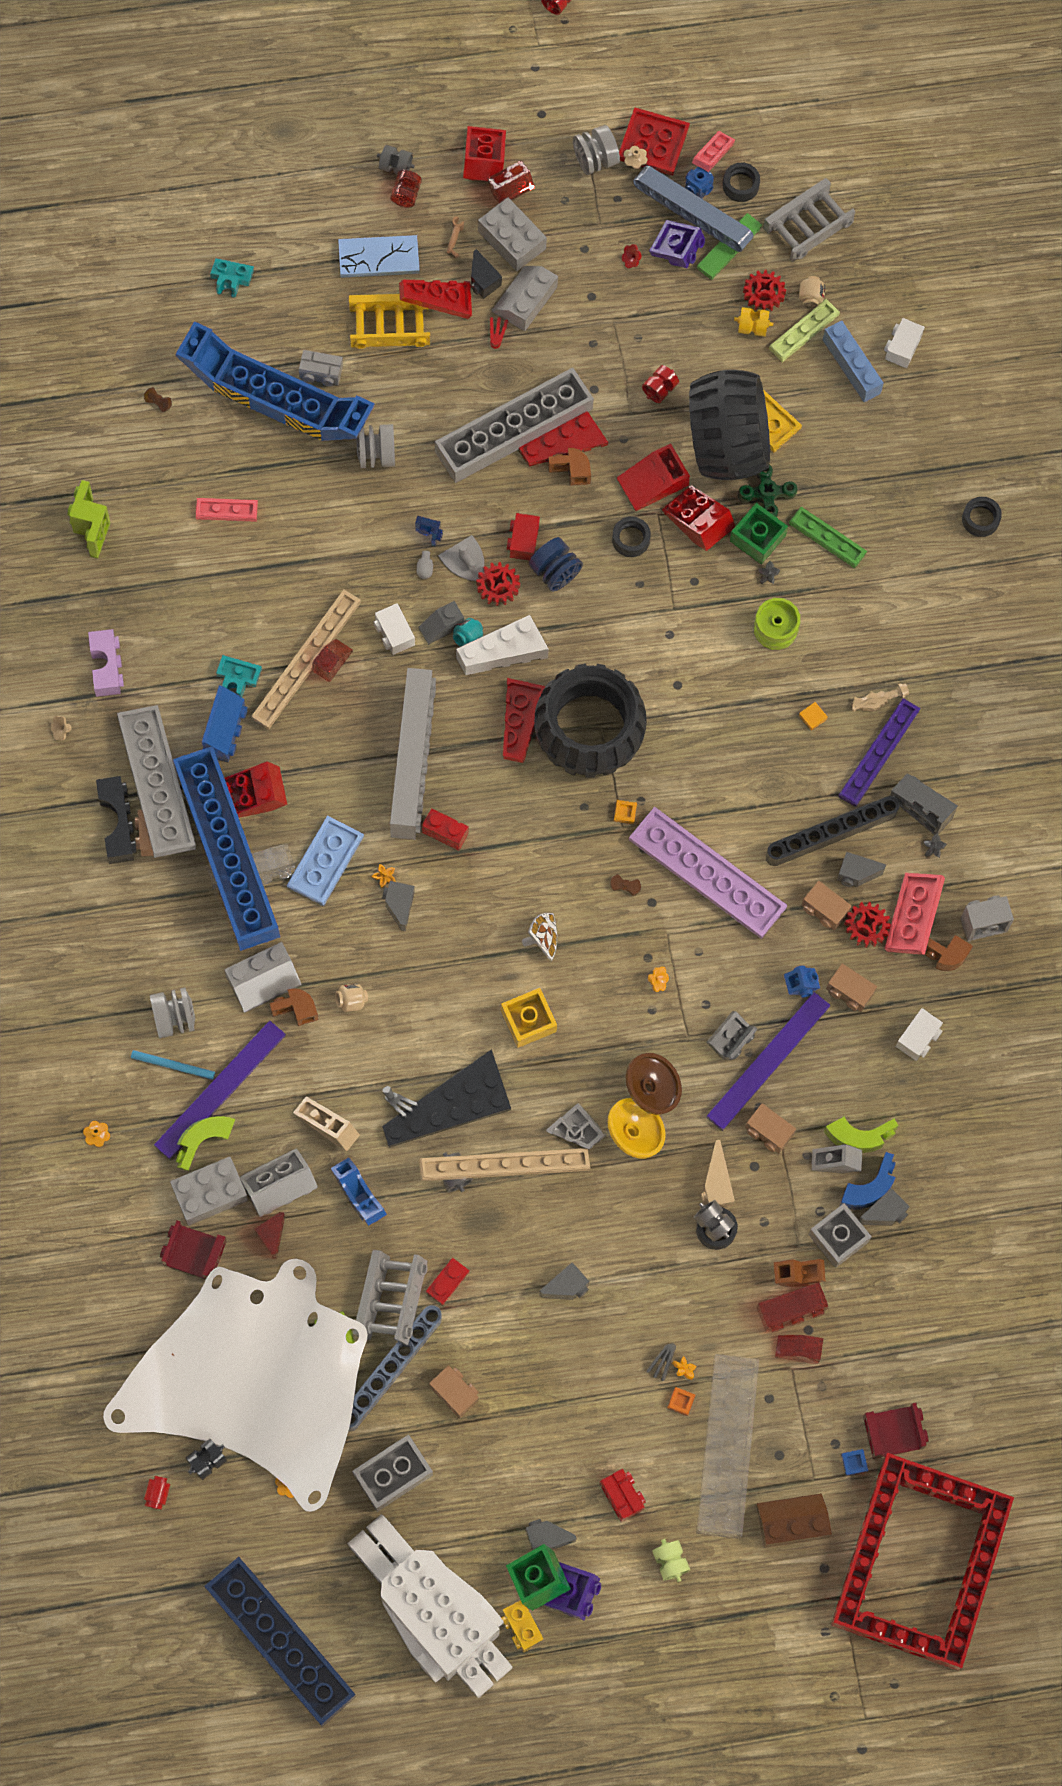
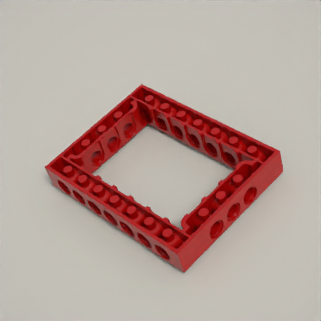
M887 1453L881 1465L831 1626L951 1669L961 1670L1014 1497ZM899 1485L982 1514L944 1640L937 1635L931 1636L919 1632L915 1627L908 1628L897 1624L895 1620L891 1619L888 1621L874 1616L873 1612H859L861 1604L866 1597L864 1595L866 1587L873 1575L871 1574L873 1565L879 1556L878 1549L886 1533L885 1527L893 1510L891 1508L899 1492Z

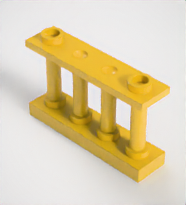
M400 294L349 295V310L356 313V335H350L351 347L364 349L366 347L415 345L417 347H424L430 345V332H424L423 310L429 308L400 301ZM394 310L396 333L384 334L383 312ZM404 310L415 311L416 333H404ZM363 312H375L376 334H364Z

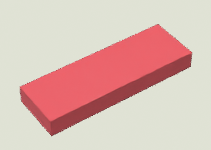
M718 131L693 158L692 163L709 172L734 145L735 139Z
M197 498L196 519L257 522L258 500Z

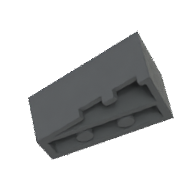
M908 773L890 793V796L895 797L899 801V806L933 835L936 833L939 835L950 823L958 805Z

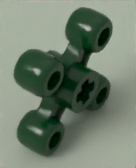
M769 464V468L764 470L765 472L762 471L757 474L761 484L755 488L749 485H742L738 490L737 496L743 503H748L752 499H759L764 504V509L772 512L771 514L777 517L778 507L774 503L777 497L793 499L797 494L798 487L792 481L785 482L783 485H777L771 480L773 468Z

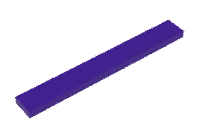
M814 992L716 1104L706 1118L723 1131L831 1005Z
M269 1020L154 1144V1147L171 1160L182 1148L177 1143L185 1130L197 1121L211 1117L281 1042L286 1034Z

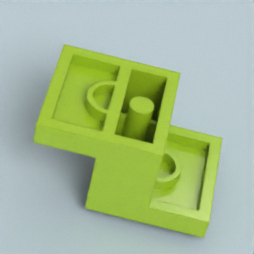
M81 480L80 486L75 488V500L73 504H70L67 515L70 517L73 533L85 536L90 557L98 559L110 526L107 506L93 503L90 482Z

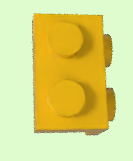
M521 1600L503 1609L502 1613L504 1616L501 1619L506 1629L511 1628L514 1634L511 1639L517 1650L521 1648L524 1653L531 1649L533 1645L543 1640L528 1608L522 1604Z

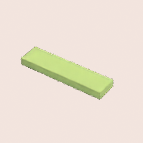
M825 299L769 346V350L781 362H784L838 317L840 311Z

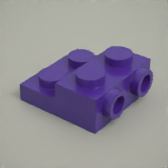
M666 220L649 252L651 256L668 259L671 265L688 268L690 263L693 264L695 262L696 252L698 248L704 246L705 238L699 227Z
M559 1562L570 1590L547 1602L544 1606L585 1621L586 1616L589 1617L592 1614L593 1604L591 1602L594 1595L600 1593V1578L593 1573Z

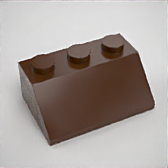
M822 1493L756 1504L764 1548L826 1539L832 1535L829 1515Z

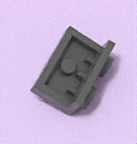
M732 1011L706 1043L723 1060H734L741 1054L743 1046L753 1040L757 1028L750 1026L736 1011Z

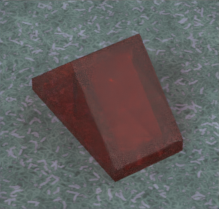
M279 1212L255 1228L256 1235L273 1259H277L285 1221L284 1212Z

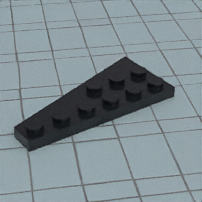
M492 1049L417 1101L418 1106H410L413 1112L404 1110L406 1118L399 1114L383 1125L382 1128L388 1147L391 1148L510 1111L511 1106Z

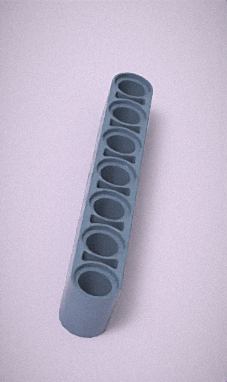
M645 166L633 180V184L641 192L737 252H742L754 237L749 228L650 166Z
M433 1305L427 1306L413 1322V1331L420 1329L424 1332V1336L420 1339L411 1336L408 1345L397 1342L355 1394L351 1415L356 1418V1421L350 1425L348 1431H354L359 1427L438 1328L442 1319V1314L438 1307ZM428 1313L437 1314V1320L434 1322L428 1321L426 1319ZM403 1346L411 1350L407 1356L400 1355L398 1351ZM392 1363L397 1366V1370L394 1373H388L385 1371V1366ZM377 1380L383 1383V1387L380 1390H374L371 1388V1384ZM360 1398H367L370 1403L367 1407L361 1408L357 1405V1402Z

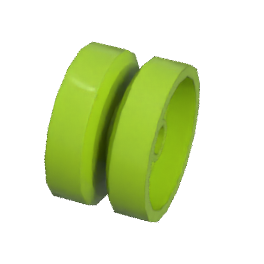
M772 598L765 601L759 607L755 617L754 635L757 641L762 646L771 650H781L789 647L795 641L800 627L798 608L791 601L784 598Z

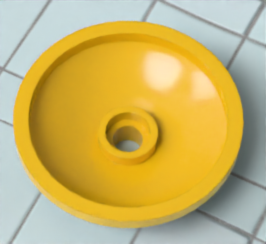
M632 1098L622 1099L611 1108L608 1115V1129L613 1141L623 1152L635 1158L646 1159L654 1156L662 1149L665 1142V1127L659 1115L645 1112L635 1104Z

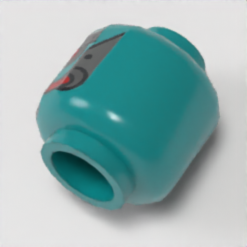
M465 618L453 630V639L460 647L483 637L482 624L472 618Z

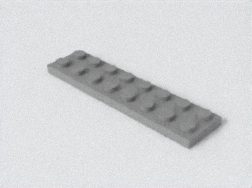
M158 705L117 713L154 858L195 850V841Z

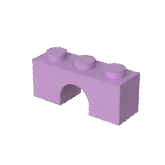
M113 629L88 632L92 659L103 658L107 661L104 668L92 670L96 697L121 694L120 687L124 686L123 675L119 674L118 668L122 667L121 656L116 653V649L120 648L119 637L114 636Z

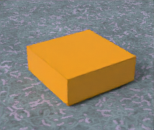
M816 702L799 713V717L811 731L828 719V716Z
M616 800L613 822L634 824L637 803Z

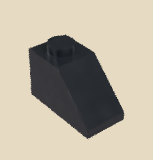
M476 249L473 251L471 289L475 294H479L484 299L502 286V276Z

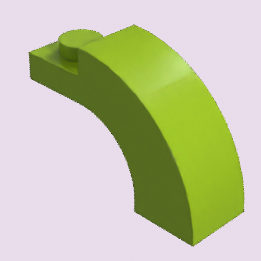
M224 1116L209 1117L199 1120L187 1128L177 1145L184 1147V1150H180L177 1156V1168L189 1171L195 1152L200 1143L205 1139L218 1137L227 1140L235 1119Z
M842 1117L827 1125L824 1133L837 1146L846 1144L862 1150V1153H869L881 1149L884 1145L882 1138L887 1140L893 1137L899 1125L895 1119H892L873 1130L862 1131L851 1126L846 1118Z

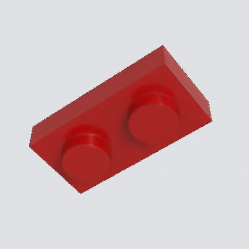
M452 1258L426 1290V1293L443 1306L470 1273V1270Z

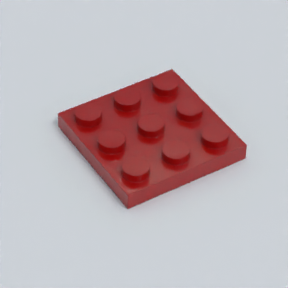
M634 107L619 150L620 161L625 162L624 152L626 150H630L632 146H637L639 149H644L647 152V163L641 165V167L650 166L658 172L673 176L690 128V123Z

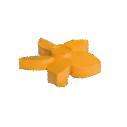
M379 864V873H375L371 877L380 880L379 885L382 889L386 883H390V881L396 882L392 876L395 868L390 867L386 870L383 865Z
M685 1357L680 1360V1363L677 1361L672 1362L678 1368L677 1376L684 1375L687 1379L691 1380L694 1378L693 1371L697 1366L687 1364Z

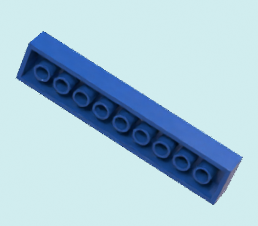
M213 746L173 759L179 781L240 951L280 938L278 925Z

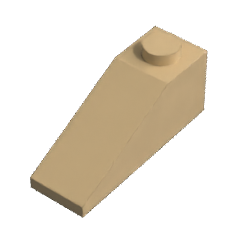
M307 1096L293 1112L294 1115L345 1151H348L360 1136L349 1121Z
M716 1140L705 1181L704 1193H701V1200L704 1205L716 1200L721 1207L726 1208L733 1206L735 1199L721 1141Z

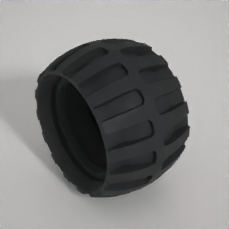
M721 370L706 374L690 384L689 391L690 425L696 463L701 475L717 480H738L751 477L769 468L770 435L765 395L760 376L744 370Z
M584 663L576 665L572 670H563L556 675L554 680L546 685L536 705L534 723L539 745L555 766H562L565 772L574 776L575 774L585 775V778H595L599 774L606 776L614 773L619 767L625 766L633 758L643 742L647 717L644 701L641 699L637 687L632 681H627L623 673L617 669L613 671L606 668V665L603 664L587 666ZM582 696H597L609 701L619 710L624 721V727L617 737L606 744L589 746L578 744L567 737L558 725L557 716L569 701Z

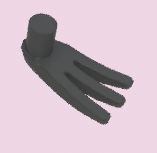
M390 1086L383 1088L385 1099L403 1117L406 1118V1114L397 1105L409 1112H413V1110L406 1104L418 1106L417 1102L394 1093Z
M674 1343L664 1346L647 1369V1373H650L661 1358L662 1360L653 1377L657 1378L662 1366L667 1361L661 1381L665 1380L676 1350Z

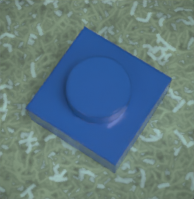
M863 1449L841 1454L846 1476L868 1472Z

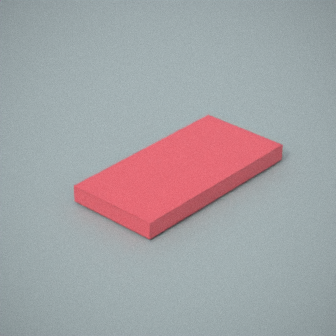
M905 873L885 945L887 952L925 955L945 881L943 875Z

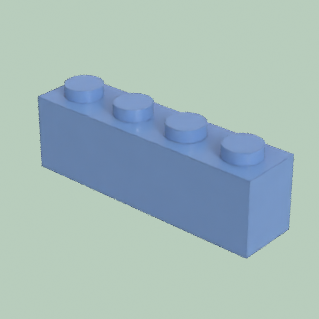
M841 320L826 328L823 342L863 402L881 394L883 381L843 321Z

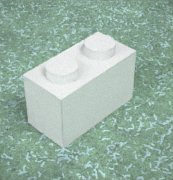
M902 318L900 325L896 323L893 329V340H888L884 351L887 352L885 359L907 368L921 340L925 327Z
M398 604L375 613V621L373 623L377 632H381L384 637L382 641L386 650L390 649L394 655L415 646V637Z
M921 1009L898 1040L896 1047L915 1061L920 1056L924 1058L931 1048L928 1044L932 1039L936 1041L941 1035L942 1030L940 1027L943 1022L924 1009Z

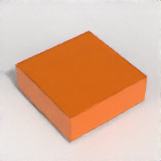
M675 1387L667 1408L688 1416L696 1395Z

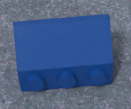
M220 685L209 716L202 745L203 749L213 746L217 760L229 762L230 756L235 754L236 744L234 742L236 737H240L242 730L240 722L242 718L245 719L248 707L245 706L244 698Z

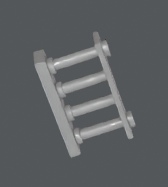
M827 178L764 220L763 229L767 234L773 230L778 231L791 246L790 260L792 262L796 259H802L812 248L842 228H848L854 222L855 210L851 209L844 213L829 195L831 183ZM819 199L823 200L838 217L831 224L814 206V203ZM803 210H808L823 229L814 234L798 214ZM788 220L793 221L808 238L800 245L783 226Z
M372 1251L356 1321L365 1326L367 1340H371L372 1333L376 1332L395 1335V1340L408 1345L413 1333L412 1326L424 1275L427 1273V1260L414 1254L412 1263L390 1261V1256L382 1251ZM387 1270L409 1271L407 1284L386 1282ZM382 1291L404 1292L403 1304L381 1303ZM377 1312L400 1314L398 1325L375 1324ZM354 1329L353 1334L359 1337L358 1331Z

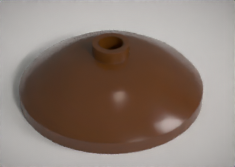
M643 1053L635 1057L628 1065L626 1086L629 1095L638 1107L653 1115H663L676 1108L681 1099L682 1085L678 1072L666 1058L655 1053Z

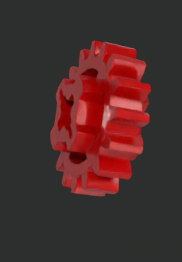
M759 270L756 271V276L750 274L749 280H745L743 293H745L744 300H749L748 306L754 304V310H757L759 307L762 310L768 308L770 311H773V306L779 308L780 302H784L786 295L785 282H780L781 276L774 277L775 272L773 271L771 274H768L767 270H764L763 274Z
M501 562L498 563V566L490 563L489 569L484 566V573H478L479 579H476L477 593H482V600L488 598L487 604L495 601L496 606H498L499 602L506 605L507 599L512 602L514 600L513 595L518 596L520 576L515 575V568L509 570V564L502 567Z
M860 902L859 909L853 906L852 913L848 912L846 916L848 920L845 921V925L849 927L846 928L845 932L852 934L850 940L857 939L856 945L863 942L865 948H867L869 943L876 947L877 941L883 943V936H888L889 932L887 930L890 929L891 924L886 922L889 921L890 916H884L885 909L878 910L879 904L872 907L871 902H868L867 906ZM860 915V920L854 923V919ZM881 926V931L876 935V929Z

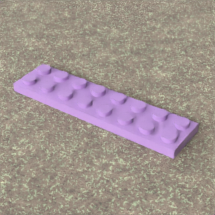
M656 807L650 811L629 837V841L761 939L787 908L784 902Z

